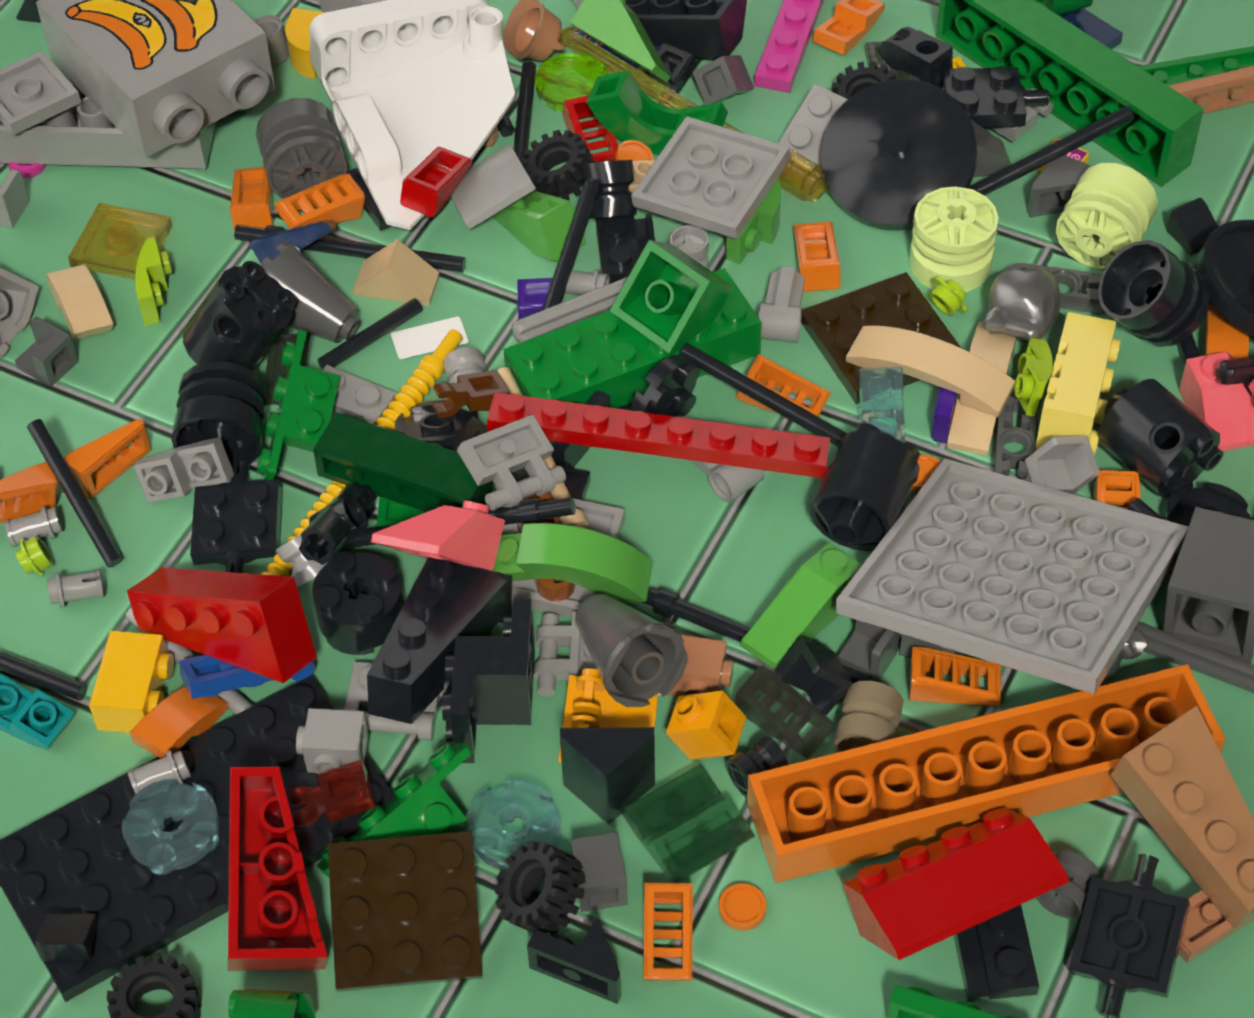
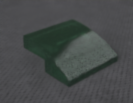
M702 764L628 805L621 813L642 845L673 883H680L755 837L730 797L727 799L723 798Z

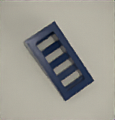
M326 219L259 236L250 241L249 245L259 262L262 263L266 257L274 260L281 253L275 249L279 244L288 242L300 250L335 230L337 225L333 219Z

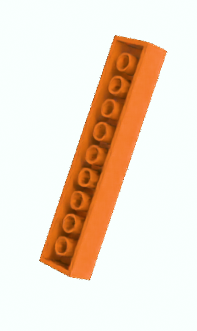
M1186 664L1099 686L1095 694L1079 691L748 775L747 805L774 881L779 883L902 851L912 846L936 842L941 839V835L945 831L955 827L972 826L983 821L982 817L995 809L1008 808L1029 818L1124 793L1111 776L1122 756L1195 706L1198 707L1220 753L1226 738L1189 665Z

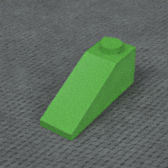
M583 0L570 21L573 26L586 36L666 83L671 77L637 14L625 4L627 0Z
M532 191L492 215V217L534 255L558 261L574 215V209L571 201ZM584 237L582 238L581 245L586 243Z
M828 543L799 568L744 636L740 646L775 669L801 636L811 640L840 615L836 613V599L861 568L862 564Z

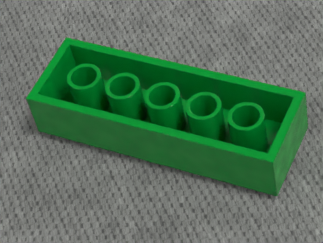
M723 268L713 273L734 287L714 322L688 343L724 364L731 366L761 354L762 321L726 269ZM608 310L503 350L505 367L511 369L523 396L585 404L594 392L599 390L610 395L611 408H618L632 403L637 391L644 395L651 384L645 380L650 371L665 358L671 355L679 356L682 348L674 354H669ZM700 369L699 377L708 374L707 372Z

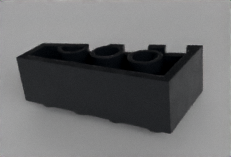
M428 557L367 674L368 714L413 724L444 689V682L446 681V654H454L455 637L492 636V629L499 622L503 623L504 617L512 615V576Z

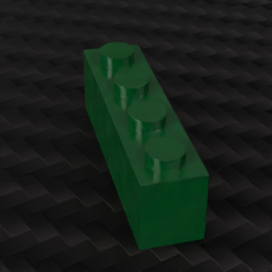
M336 412L313 448L318 476L344 485L354 481L363 486L369 485L377 496L425 512L443 505L462 508L464 501L485 505V496L493 490L492 481L480 486L476 484L458 452L444 448L435 442L428 443L407 436L399 430H389L370 424L359 417H349Z

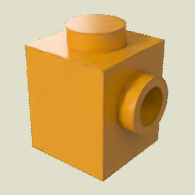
M723 690L678 696L666 735L690 760L735 755L747 717Z

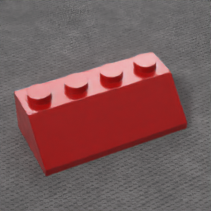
M999 808L986 813L982 817L983 821L972 826L955 827L945 831L941 835V839L927 846L917 845L909 847L900 852L898 859L887 864L866 866L857 872V877L844 882L843 886L860 936L897 960H901L1067 884L1069 879L1066 871L1032 820L1011 809Z

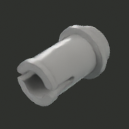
M595 269L594 273L572 271L565 293L583 295L610 284L609 274H603L601 269Z
M46 505L41 506L40 512L13 520H6L4 523L12 547L19 545L22 538L27 541L37 535L39 538L49 536L53 539L56 538V533L63 531L56 507L48 509Z
M100 569L93 572L61 577L60 573H55V578L47 579L50 603H60V607H65V602L104 597Z
M171 750L166 751V757L127 771L138 799L174 783H178L179 786L184 785L183 780L191 777V774L181 751L172 754Z

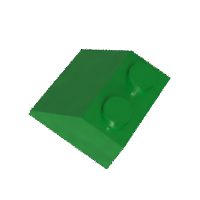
M649 240L612 305L610 312L669 354H674L714 322L734 286L674 245Z

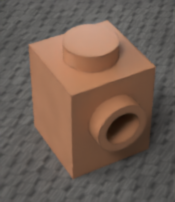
M681 635L684 640L683 649L687 652L688 662L682 678L667 695L678 697L721 691L722 686L730 687L734 661L727 660V641Z

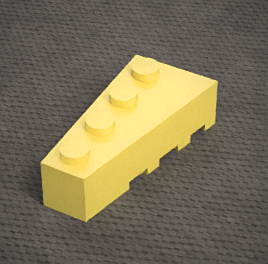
M1067 312L1052 377H1050L1047 396L1043 404L1035 451L1053 437L1087 435L1095 456L1099 431L1092 429L1094 423H1102L1105 414L1104 410L1107 405V400L1100 399L1101 392L1109 394L1114 369L1106 367L1108 362L1116 363L1121 339L1113 338L1116 321Z

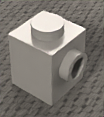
M308 709L306 726H299L296 736L297 754H303L307 773H316L324 777H334L338 774L363 775L368 743V730L364 711Z

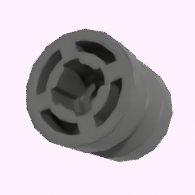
M1060 851L1055 856L1066 871L1069 883L1040 895L1037 899L1049 912L1060 917L1075 919L1081 916L1087 898L1085 893L1089 890L1092 877L1098 878L1099 871L1096 865L1085 856L1071 851Z

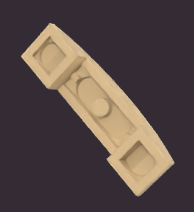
M979 322L969 352L1007 374L1017 337L1008 334H990L984 329L983 322ZM958 394L947 448L988 456L997 417L960 404V394Z
M863 326L846 356V362L884 375L887 368L958 393L960 394V404L998 418L1015 385V380L1006 373L962 348L925 334L895 327Z

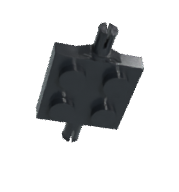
M959 67L956 69H943L942 90L954 97L964 108L969 118L981 127L1025 126L1026 106H1048L1049 104L1048 89L1026 90L1020 81L1018 67Z
M240 460V467L237 461L231 465L234 476L231 478L230 483L195 487L190 556L194 565L218 563L226 565V572L243 573L244 564L256 559L272 558L277 554L276 549L280 546L282 502L279 479L248 481L249 464Z
M1138 854L1133 881L1114 882L1092 877L1068 970L1073 975L1097 980L1106 987L1101 1010L1099 1011V1014L1106 1018H1109V1015L1111 1018H1120L1126 992L1141 991L1168 998L1190 902L1189 899L1165 894L1152 886L1159 859L1151 855L1147 858L1146 854Z

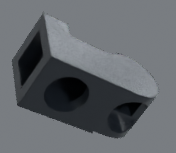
M902 27L880 45L881 56L890 68L894 70L902 69L919 78L920 81L937 87L942 85L943 69H953V47L911 27Z

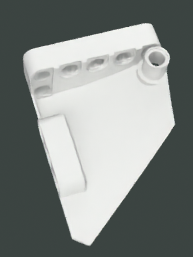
M387 0L326 12L315 17L310 24L311 64L333 105V115L338 131L387 225L411 230L424 216V214L406 208L400 203L402 183L407 175L438 146L473 159L515 99V91L502 41L503 15L499 9L490 6L487 0Z

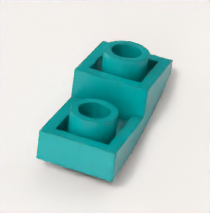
M0 674V730L24 742L48 750L74 717L75 712L39 689L31 693Z

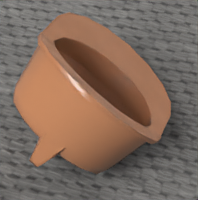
M520 0L514 6L505 25L504 45L517 59L523 60L527 58L545 61L553 53L554 49L563 51L565 48L559 41L562 29L561 20L546 9L538 0Z

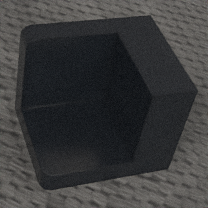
M802 636L774 669L781 681L807 692L816 710L824 715H828L853 684L834 651Z

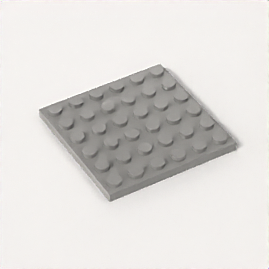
M944 458L837 597L836 613L860 622L895 631L902 635L930 642L943 648L981 658L987 662L1000 664L1032 676H1038L1070 686L1073 689L1095 694L1178 558L1188 526Z

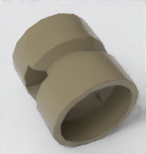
M858 681L853 683L845 693L842 713L844 716L839 720L834 741L836 753L896 738V729L899 727L904 702L901 694L893 687L881 682Z

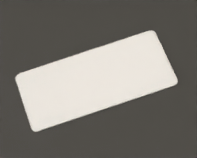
M453 317L391 333L399 359L434 352L451 329L458 331L462 335L463 340L459 345L469 342L460 317Z

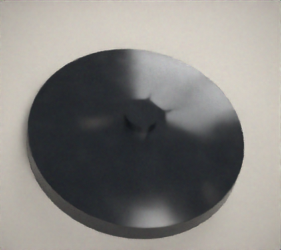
M887 80L857 92L836 111L826 128L822 141V171L832 197L854 219L879 229H913L917 203L926 194L945 187L969 188L977 165L976 136L966 111L946 91L918 80Z
M1235 220L1222 224L1209 235L1198 254L1197 270L1208 282L1210 300L1214 306L1230 322L1254 337V220Z

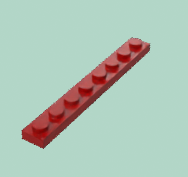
M499 392L494 393L487 418V432L534 415L549 441L823 478L826 472L830 443L829 437L792 433L768 428L748 427L724 422L719 423Z

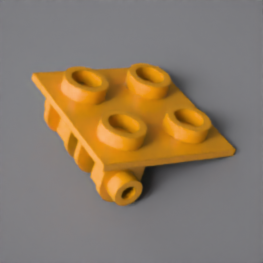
M583 669L582 676L569 675L562 728H655L658 694L647 699L650 705L626 707L616 702L608 694L596 669ZM560 748V751H559L558 763H562V762H561V748Z

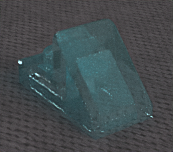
M897 366L859 369L860 407H857L859 425L863 423L872 424L880 432L905 442L903 368Z

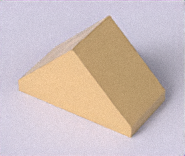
M397 239L363 261L353 287V295L405 303L416 298L421 305L430 306L440 276L435 268Z

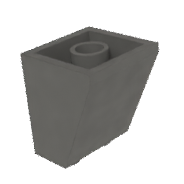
M1195 507L1168 585L1163 631L1251 664L1254 655V520Z

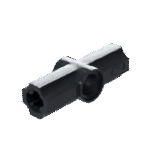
M355 481L346 485L325 508L310 516L309 525L301 533L302 541L298 548L307 561L313 560L321 565L326 564L334 559L353 536L367 529L368 518L375 511L374 502L377 499L369 485L363 486Z

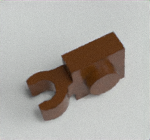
M497 370L458 375L457 383L442 382L434 385L433 390L439 399H448L442 403L433 404V410L440 418H448L455 415L465 405H467L470 412L489 411L495 392L511 394V391Z

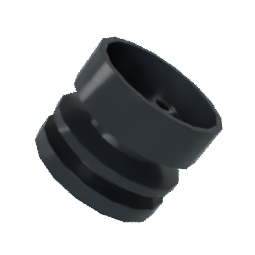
M1150 240L1134 242L1121 249L1107 264L1101 275L1098 288L1100 306L1108 316L1123 326L1130 328L1133 333L1139 335L1146 342L1158 347L1172 346L1187 339L1200 326L1208 311L1210 301L1209 286L1205 278L1186 262L1179 260L1175 254L1164 246Z
M208 361L195 365L186 371L179 384V397L176 404L178 410L174 418L171 439L173 447L178 448L220 437L230 465L237 461L240 467V460L250 465L257 459L262 445V421L265 416V405L267 402V390L264 381L257 373L245 366L227 361Z

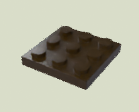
M907 272L802 309L801 324L855 404L920 381V379L887 368L885 374L881 375L846 362V356L863 326H887L910 330L961 348Z
M472 831L327 844L335 988L337 992L483 979Z

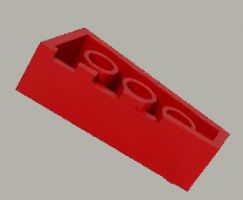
M161 567L127 590L133 616L139 631L147 634L163 635L164 640L278 682L285 683L317 658L294 577Z
M230 767L228 971L325 970L328 956L318 925V917L306 878L302 854L299 850L294 831V823L280 768Z

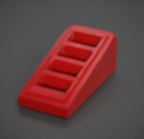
M589 95L564 100L562 115L567 129L572 131L573 135L578 133L584 139L589 151L604 147L608 148V151L591 154L594 162L616 161L615 154L619 147L616 137L593 114L586 103ZM588 117L594 118L593 120L579 122V119ZM598 127V130L583 133L584 129ZM603 137V140L596 141L592 143H587L586 141L589 139Z
M438 146L403 179L400 197L401 205L429 217H434L470 169L472 159Z

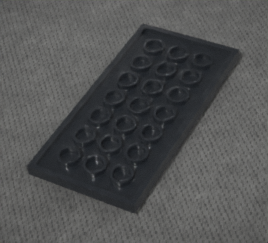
M312 676L297 682L188 740L179 750L182 752L191 777L183 780L184 785L179 786L178 783H174L138 799L128 773L0 840V888L36 951L37 936L47 914L96 913L97 919L91 961H42L65 1002L121 972L120 968L125 964L129 966L135 964V958L141 956L146 958L228 912L230 767L280 768L294 823V831L305 868L323 859L321 853L327 847V844H330L340 836L347 839L361 828L357 821L369 809L376 805H380L382 808L395 797L367 755L365 756L363 775L338 774L334 777H324L316 773H307L303 754H297L296 751L298 727L306 726L309 708L335 710ZM156 757L141 766H144L161 758Z

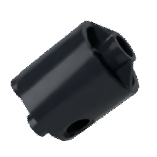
M246 261L242 266H234L225 270L183 329V344L188 355L197 365L208 361H227L243 365L254 371L293 317L292 309L296 305V298L291 291L282 288L275 279L267 275L256 262Z
M1155 379L1143 380L1129 390L1127 388L1120 390L1109 400L1104 412L1106 416L1098 432L1099 443L1131 471L1138 472L1140 479L1164 498L1172 497L1179 489L1189 485V490L1193 488V481L1204 470L1210 471L1215 468L1224 455V452L1218 448L1220 433Z
M860 424L856 431L848 433L840 441L836 457L827 468L811 501L809 513L814 525L823 535L839 545L853 550H874L902 514L910 489L918 479L920 470L918 464L919 450L910 443L901 442L891 435L880 432L872 424Z

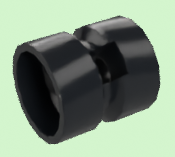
M633 160L582 164L584 182L588 179H594L599 184L589 219L637 215L636 207L633 206L631 198L633 192L629 190V185L634 182Z

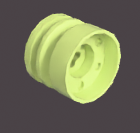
M1100 163L1089 167L1080 177L1072 192L1071 199L1066 203L1064 211L1057 220L1056 235L1059 244L1069 256L1081 264L1095 269H1105L1109 261L1121 249L1134 242L1142 241L1143 233L1148 229L1156 213L1158 199L1155 189L1146 177L1133 168L1118 163Z
M957 186L934 190L926 194L917 203L913 221V239L909 263L912 274L921 284L933 290L936 287L933 279L939 276L945 282L949 279L955 281L965 292H968L985 282L990 275L994 243L999 221L994 204L986 196L973 189Z

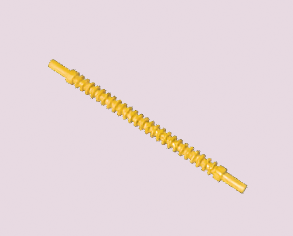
M451 329L432 355L424 356L418 368L413 371V376L407 379V384L401 387V392L397 393L394 397L395 400L389 403V409H385L382 413L383 417L377 419L376 426L395 430L397 417L402 414L404 420L411 415V407L422 403L423 396L428 395L429 388L434 387L435 381L439 380L445 371L443 363L445 357L454 351L463 340L462 335L458 331ZM333 481V484L327 485L326 492L320 495V501L314 503V510L307 512V518L301 520V527L294 529V536L288 537L287 542L299 536L309 525L310 516L325 508L346 485ZM276 554L274 556L275 563H269L267 571L261 573V575L291 577L290 574L293 571L291 568L292 564L291 562H282L279 555Z

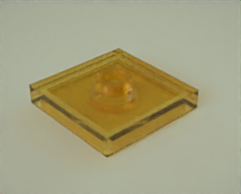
M98 203L68 256L70 266L75 267L85 264L90 271L135 280L136 265L144 242L147 238L155 236L157 248L160 251L172 228L171 217Z

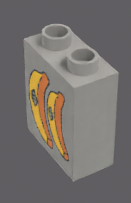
M39 0L36 2L51 60L145 158L172 144H181L189 141L200 129L238 109H249L257 105L265 95L275 91L266 32L232 0Z

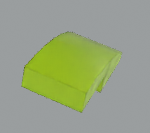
M155 236L147 238L138 257L135 273L137 299L144 326L160 323L156 307L164 305L161 293L168 291L165 275L172 274L167 251H158Z
M1031 338L1026 353H1023L1018 361V376L1015 380L1014 393L1027 416L1036 415L1053 370L1052 353L1045 339Z

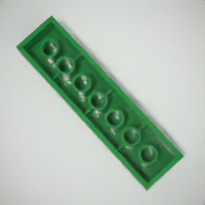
M940 0L936 31L938 39L951 45L953 49L982 68L998 66L1018 67L1021 84L1027 89H1048L1049 102L1054 104L1051 114L1076 131L1125 106H1129L1133 112L1134 120L1093 140V142L1160 187L1191 165L1204 110L1193 101L1035 0Z

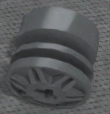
M292 98L278 102L266 110L259 119L256 128L257 142L270 188L279 197L285 199L331 178L346 174L348 166L332 112L323 103L310 98Z

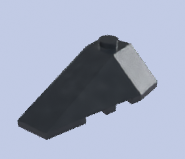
M627 0L625 2L637 14L654 45L661 47L664 42L694 55L695 58L716 60L722 56H730L743 37L747 0Z

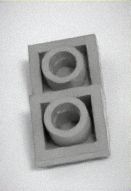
M220 437L174 448L139 460L133 464L148 503L182 497L195 487L229 482L234 476Z

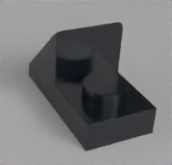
M595 917L580 947L575 946L573 941L558 933L548 935L535 929L527 944L530 969L618 1004L621 998V976L597 917Z

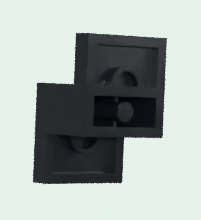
M513 599L512 617H504L503 636H456L454 654H446L445 678L446 682H449V693H443L442 718L443 721H446V744L455 745L456 743H461L471 749L472 755L463 763H475L477 725H531L535 665V639L531 599Z

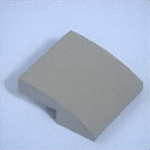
M509 144L471 167L451 194V198L468 229H471L536 188Z

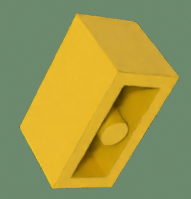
M110 631L89 703L97 730L130 733L141 719L164 700L162 689L165 680H170L172 677L174 656L172 653H168L163 635Z

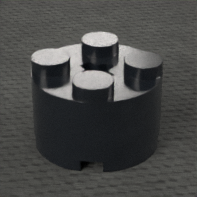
M340 551L334 559L329 561L319 571L312 586V597L319 629L332 648L345 654L366 655L373 653L375 647L384 643L404 605L401 581L396 565L392 561L374 554Z

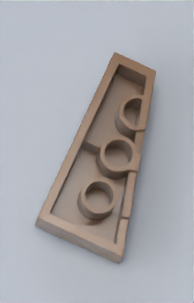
M1195 706L1124 754L1111 776L1230 925L1236 928L1254 915V819L1198 707Z

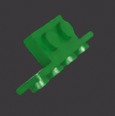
M300 329L294 342L286 341L280 365L287 366L285 377L278 376L272 400L279 401L277 413L270 412L264 434L271 437L269 449L262 448L256 472L263 473L262 480L274 479L282 444L313 452V448L331 421L340 376L300 365L307 331Z
M450 743L443 745L428 759L431 765L418 777L415 774L409 775L394 788L393 793L396 796L381 808L380 805H376L360 817L357 824L361 828L347 839L340 836L331 843L453 833L467 818L439 783L471 756L473 752L467 745L456 743L453 746ZM327 846L321 853L324 859L317 864V868L329 877Z

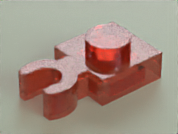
M361 760L317 775L319 787L311 789L301 786L287 793L294 807L307 803L303 809L291 813L298 827H306L313 824L324 813L332 823L375 807L367 769Z

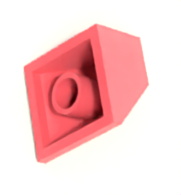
M1227 352L1187 359L1179 388L1184 404L1220 433L1218 448L1222 451L1254 445V396L1248 387L1251 382L1223 385L1221 384L1220 377L1215 375V369L1220 368L1221 361L1237 359Z
M464 501L462 508L443 505L375 532L372 535L371 542L426 559L430 557L493 571L505 520L489 515L490 507L487 505Z

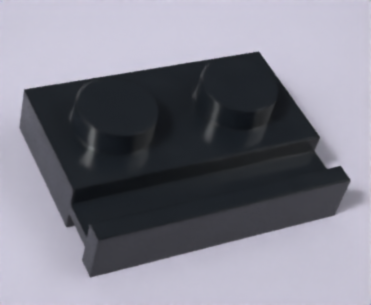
M646 214V218L635 219L634 215L595 218L600 268L603 274H609L610 284L628 277L648 241H655L652 214Z
M1021 905L954 935L967 1002L975 1001V998L988 997L991 1000L1037 995L1039 982Z

